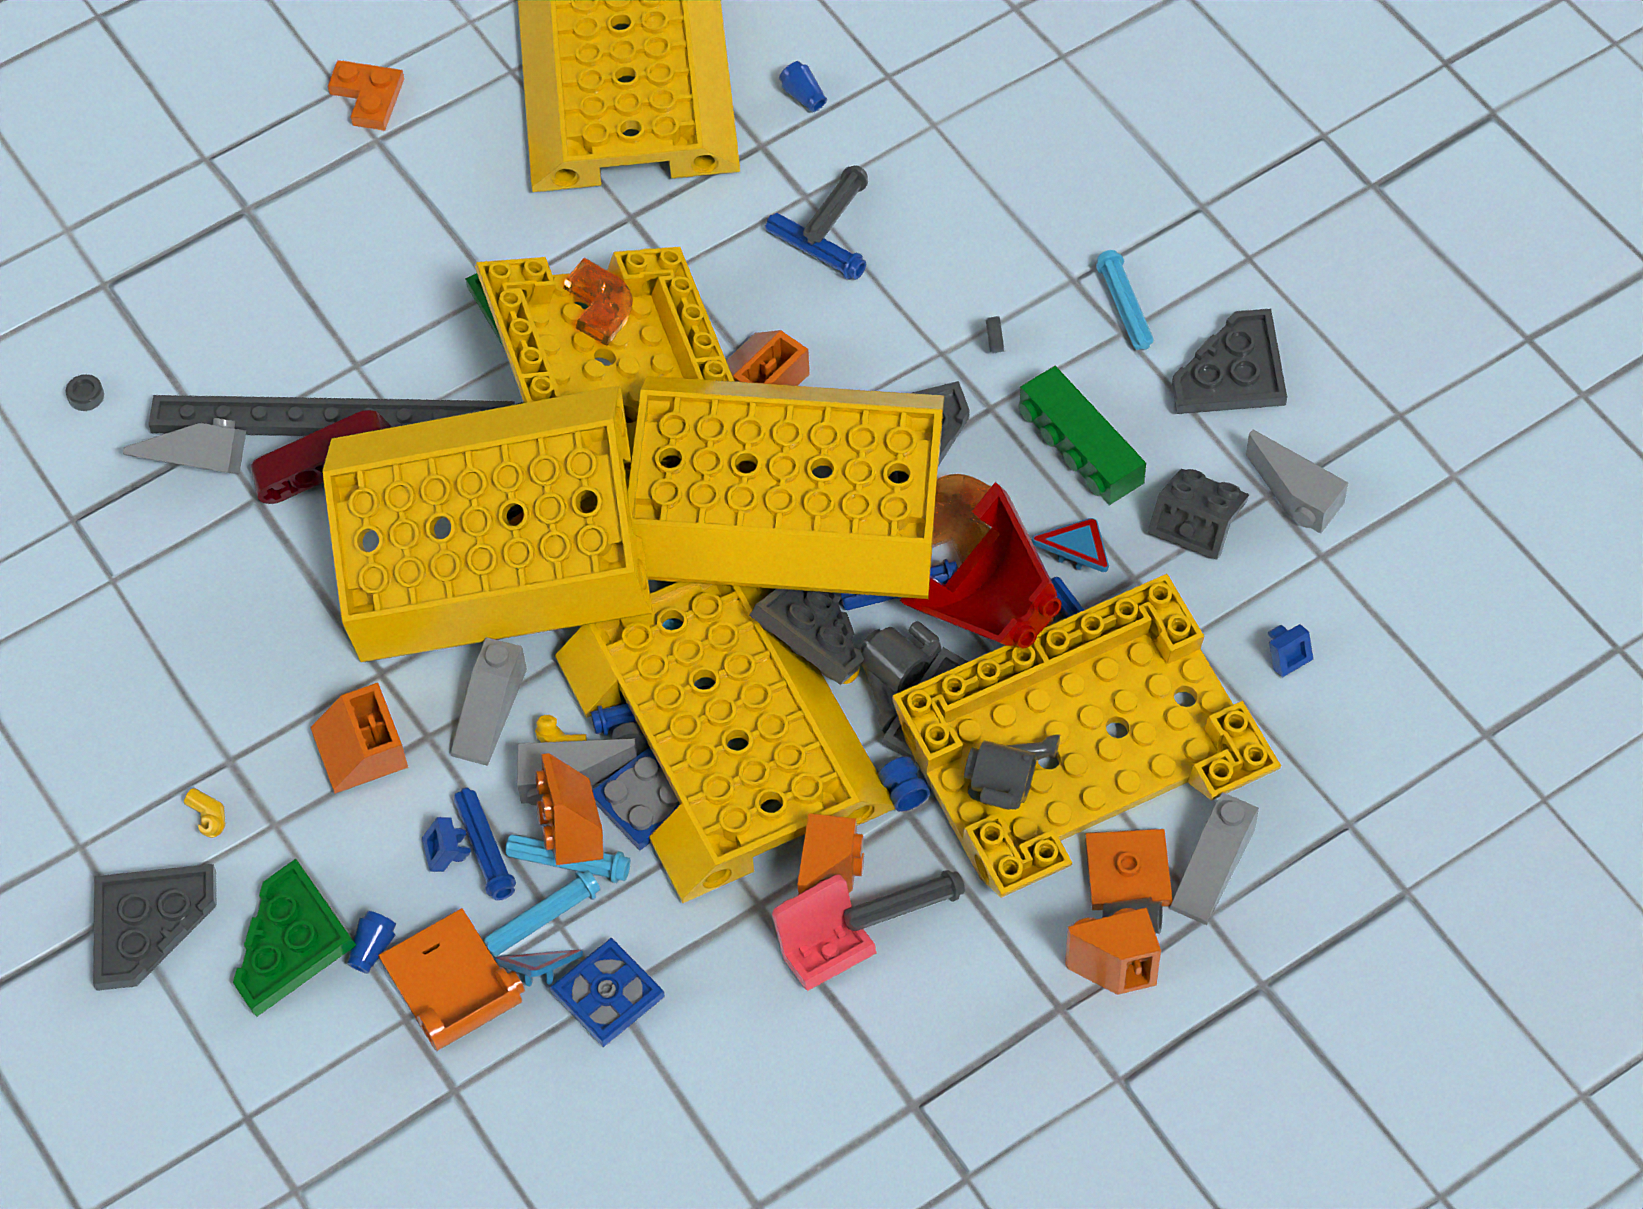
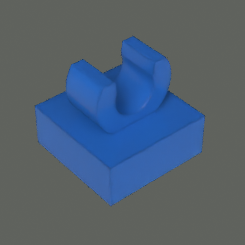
M1301 624L1290 630L1279 625L1268 632V636L1273 639L1269 641L1273 670L1281 677L1290 674L1313 660L1310 634Z
M437 817L422 837L430 872H444L452 861L462 862L471 852L470 848L458 846V843H461L467 833L464 829L454 828L452 818Z

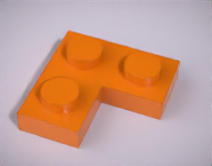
M337 60L328 83L330 95L357 99L351 114L352 126L385 131L401 90L404 74L403 70Z

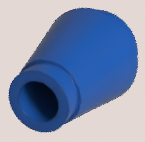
M795 61L781 72L779 80L782 82V89L811 112L820 110L826 104L827 98L808 65Z
M367 911L364 918H359L353 940L357 946L351 949L347 965L357 971L368 974L371 967L379 959L378 955L384 952L395 937L393 930L396 923L379 913Z

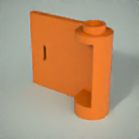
M463 908L378 955L436 1051L522 1003L520 994L525 992V989L515 971L507 973L503 967L499 968Z

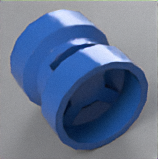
M900 757L892 760L878 773V778L882 785L890 790V799L897 811L911 810L922 804L930 795L926 782L918 778V768L911 757Z

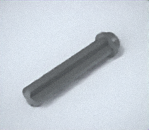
M854 165L843 170L840 182L803 231V235L808 238V243L815 244V242H821L855 195L866 188L868 176L862 167Z
M945 870L941 873V877L847 909L844 912L846 926L852 931H858L947 899L954 902L959 899L961 894H964V882L957 871Z

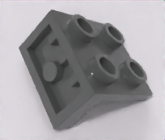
M1180 469L1159 493L1147 533L1217 560L1222 553L1231 521L1247 503L1249 494L1240 491V488L1232 483H1219L1208 479L1200 471Z

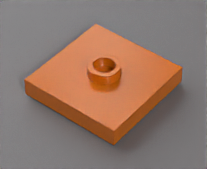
M1164 829L1085 833L1092 910H1103L1104 903L1152 897L1153 901H1161L1162 907L1171 906L1172 891Z

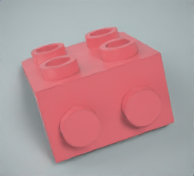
M835 875L819 882L813 888L784 901L772 912L784 961L807 991L877 953L874 942L864 929L852 931L846 926L844 912L852 908L847 883L841 875Z

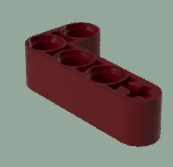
M363 410L257 458L251 464V471L259 501L266 504H276L324 483L322 471L331 439L392 428V426L378 412Z

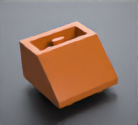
M781 330L754 333L726 360L735 382L798 386L810 375L808 348Z
M378 682L341 695L310 727L334 794L408 768L401 740Z
M550 753L541 754L542 770L535 771L538 795L543 794L542 801H537L536 805L539 824H546V827H543L545 849L553 850L556 865L603 859V829L589 778Z
M1147 907L1138 910L1133 908L1121 909L1112 916L1100 919L1092 917L1083 918L1068 926L1065 957L1067 969L1117 995L1157 986L1161 948Z

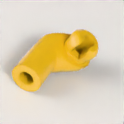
M543 715L536 722L537 728L535 733L541 743L587 741V734L565 735L556 726L557 719L552 715Z
M196 788L190 789L185 796L184 804L200 813L201 824H198L200 833L210 838L217 837L223 832L226 825L224 805Z

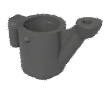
M919 621L911 624L909 633L924 645L921 649L893 627L873 631L867 636L861 646V653L864 658L861 665L865 670L880 712L878 722L884 734H886L897 717L892 696L919 684L933 663L932 660L941 651L939 637Z
M1060 734L1048 736L1042 742L1002 745L984 740L980 749L971 748L965 767L964 778L972 780L971 789L973 791L981 792V803L1007 810L1018 809L1028 796L1037 760L1048 756L1056 757L1060 743Z

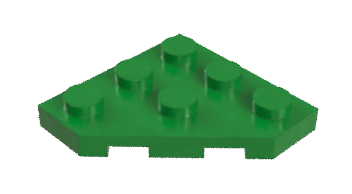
M294 859L263 881L259 897L262 900L257 917H252L244 943L246 953L242 967L237 968L233 984L256 1017L357 946L297 859Z

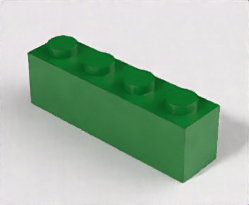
M1056 365L1020 386V403L1018 407L1023 418L1028 422H1033L1040 429L1046 443L1051 447L1055 446L1062 453L1068 467L1073 471H1078L1085 478L1089 489L1094 495L1101 496L1110 506L1145 483L1146 462Z

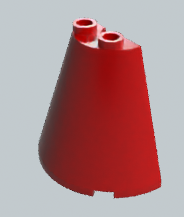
M995 482L971 511L979 519L991 526L990 530L945 585L930 576L928 599L902 597L900 601L912 609L1007 646L1018 645L1023 649L1028 648L1036 641L1037 635L1048 625L1051 618L1059 613L1062 603L1057 597L1056 589L1010 496Z

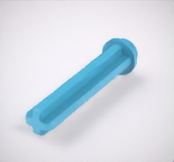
M1107 250L1097 258V271L1104 275L1133 347L1136 350H1146L1150 348L1154 339L1123 268L1124 258L1115 250Z
M512 834L506 843V855L510 858L583 873L589 870L593 875L611 878L612 883H618L619 880L626 881L630 870V858L624 857V853L619 851L616 855L603 852V859L556 865L553 850L545 849L544 840Z
M589 870L584 873L576 872L575 880L486 936L483 941L491 955L498 956L587 897L591 900L595 899V893L600 891V886Z

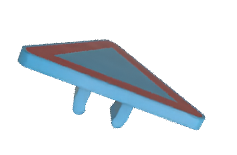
M1088 518L1032 536L1031 541L1034 546L1057 554L1060 563H1063L1067 558L1078 562L1076 565L1078 570L1085 565L1100 572L1108 571L1109 563L1098 521L1094 518Z
M582 949L499 956L494 959L498 966L524 974L525 983L530 987L533 982L532 977L545 973L547 974L546 982L548 985H551L554 977L553 970L583 957Z

